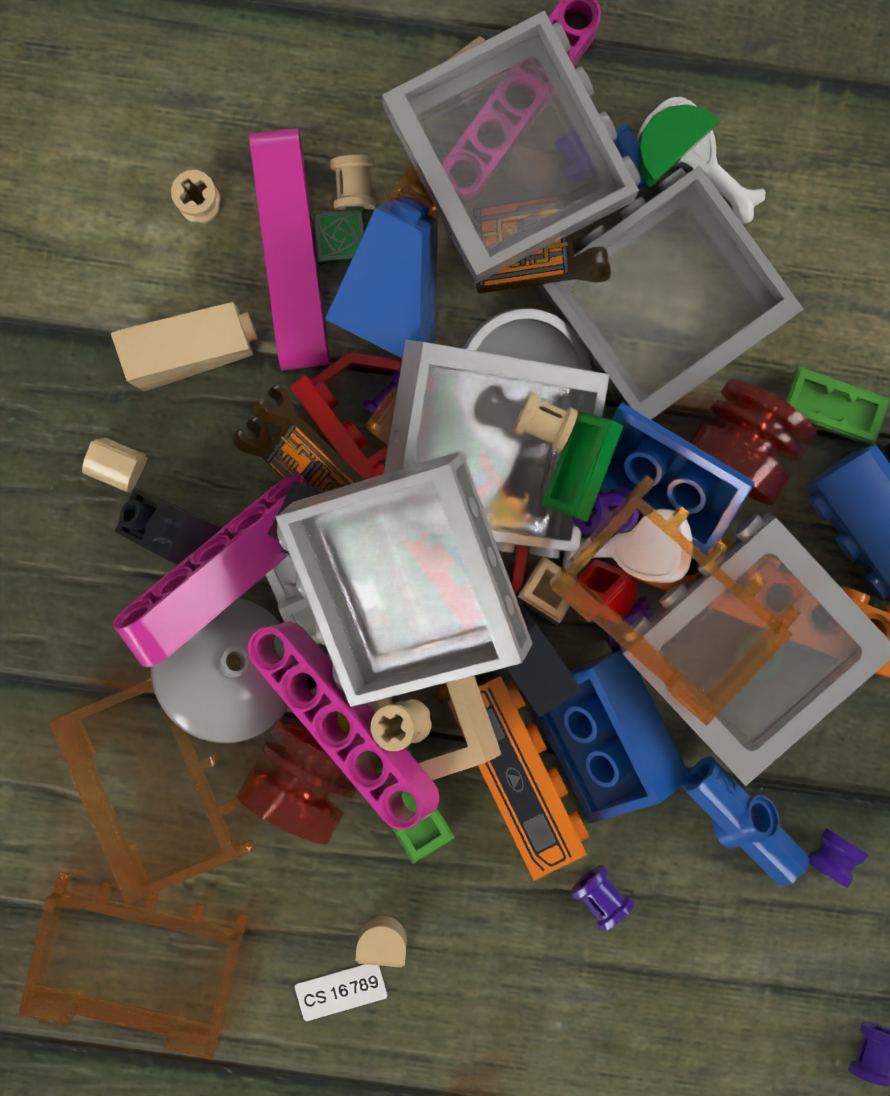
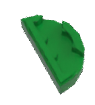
M688 104L669 106L653 115L638 139V156L640 160L638 168L648 186H653L715 129L721 120L706 109Z

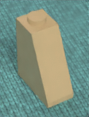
M234 302L111 333L127 382L144 392L252 356L254 353L250 342L258 340L249 312L240 314Z

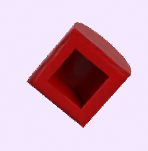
M594 559L566 590L572 605L613 622H619L628 615L634 605L637 596L636 577L628 574L621 568Z

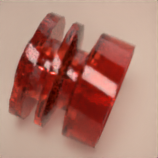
M730 378L721 389L723 397L728 402L716 400L710 407L713 414L725 424V427L722 429L702 423L698 426L689 443L753 480L755 483L748 496L749 498L767 505H773L790 478L788 472L775 460L776 456L793 461L801 460L804 451L796 442L806 445L810 444L818 432L816 427L806 417L797 412L784 399L763 388Z
M277 720L270 733L287 747L266 741L261 749L264 755L277 765L276 770L253 766L236 797L250 811L282 830L317 844L328 845L344 814L328 798V795L331 793L337 796L352 798L356 787L341 776L346 775L305 726Z

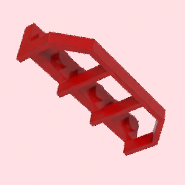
M348 352L313 379L309 380L305 375L290 386V388L338 454L366 480L384 474L385 466L382 462L386 460L388 445L367 459L361 451L362 448L368 445L367 441L351 420L342 425L335 416L332 409L339 405L326 384L352 365L391 372L397 370L400 372L402 360ZM427 378L425 392L433 402L435 386ZM431 413L420 421L418 436L430 428ZM479 449L478 465L489 479L477 488L479 498H482L496 488L518 520L533 521L488 458ZM423 532L421 541L400 538L467 631L484 619L470 582L467 580L459 586L449 572V569L456 565L446 549L438 541L430 546L425 539L432 533ZM517 544L511 581L514 594L521 590L528 553V546Z

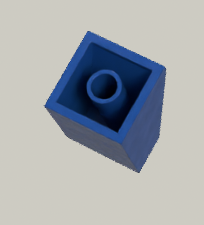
M402 196L400 201L393 198L375 208L325 318L403 358L406 340L434 343L436 339L438 220L427 215L430 209L428 206L408 196Z

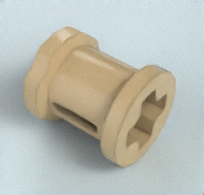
M345 155L330 160V169L336 171L337 199L333 201L335 211L362 209V212H366L376 208L375 198L371 197L370 169L374 167L373 157L368 155Z
M187 170L179 174L174 180L171 196L181 214L190 222L206 224L214 220L220 212L221 196L211 178L204 172ZM195 189L205 199L198 206L195 202L191 201L188 195Z
M530 390L518 412L512 430L519 435L526 432L552 443V449L560 452L571 434L578 410L570 407L565 411L538 399V393Z
M416 699L401 700L395 704L384 706L374 714L371 720V734L374 741L379 747L387 751H399L407 748L411 743L423 741L429 735L432 727L429 709Z

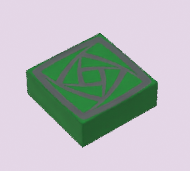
M362 209L313 213L319 265L351 262L364 234Z

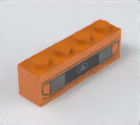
M497 673L477 683L502 755L480 764L478 767L535 881L586 856L587 853L581 842L590 837L578 812L575 811L568 815L560 797L567 795L568 791L556 767L547 771L539 756V753L547 750L535 723L525 727L517 709L526 705L514 680L512 679L504 683L500 674ZM450 696L447 698V703L464 736L455 707Z

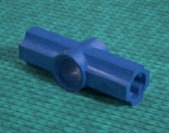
M712 756L699 760L691 770L686 772L681 786L713 819V830L722 845L731 849L741 847L780 887L793 884L801 874L806 872L810 858L779 826V814L769 798L763 795L751 797Z

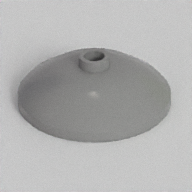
M514 309L499 313L481 324L472 333L463 349L592 371L587 350L574 330L562 319L542 310ZM456 369L454 390L457 407L466 427L481 444L499 454L517 458H532L551 452L552 443L526 432L519 435L514 433L512 429L523 401L530 390L538 393V399L559 408L561 392L558 387L514 379V386L509 391L505 385L506 377Z
M238 598L161 663L151 666L154 692L168 717L182 730L192 736L215 743L245 741L260 735L272 727L286 712L288 705L253 665L249 658L248 644L254 632L260 628L280 622L261 606L249 600ZM276 636L274 647L277 654L283 657L285 651L284 644ZM228 655H234L240 660L241 668L239 671H233L228 668L226 664Z

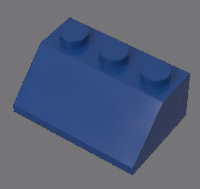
M621 403L612 420L623 425V429L600 490L608 493L614 488H628L636 496L639 504V514L643 517L651 511L659 509L679 512L689 523L692 546L709 555L715 550L731 526L755 482Z
M877 445L849 452L804 486L811 494L807 498V502L813 512L824 522L829 519L840 534L835 538L840 549L850 560L858 559L868 573L864 580L869 589L881 601L886 598L890 602V463Z
M621 648L570 670L581 690L543 716L539 717L532 707L589 824L659 804L681 787V783L688 770L639 671L623 655Z

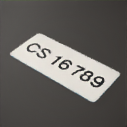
M364 964L295 985V991L305 1021L387 998L379 965Z

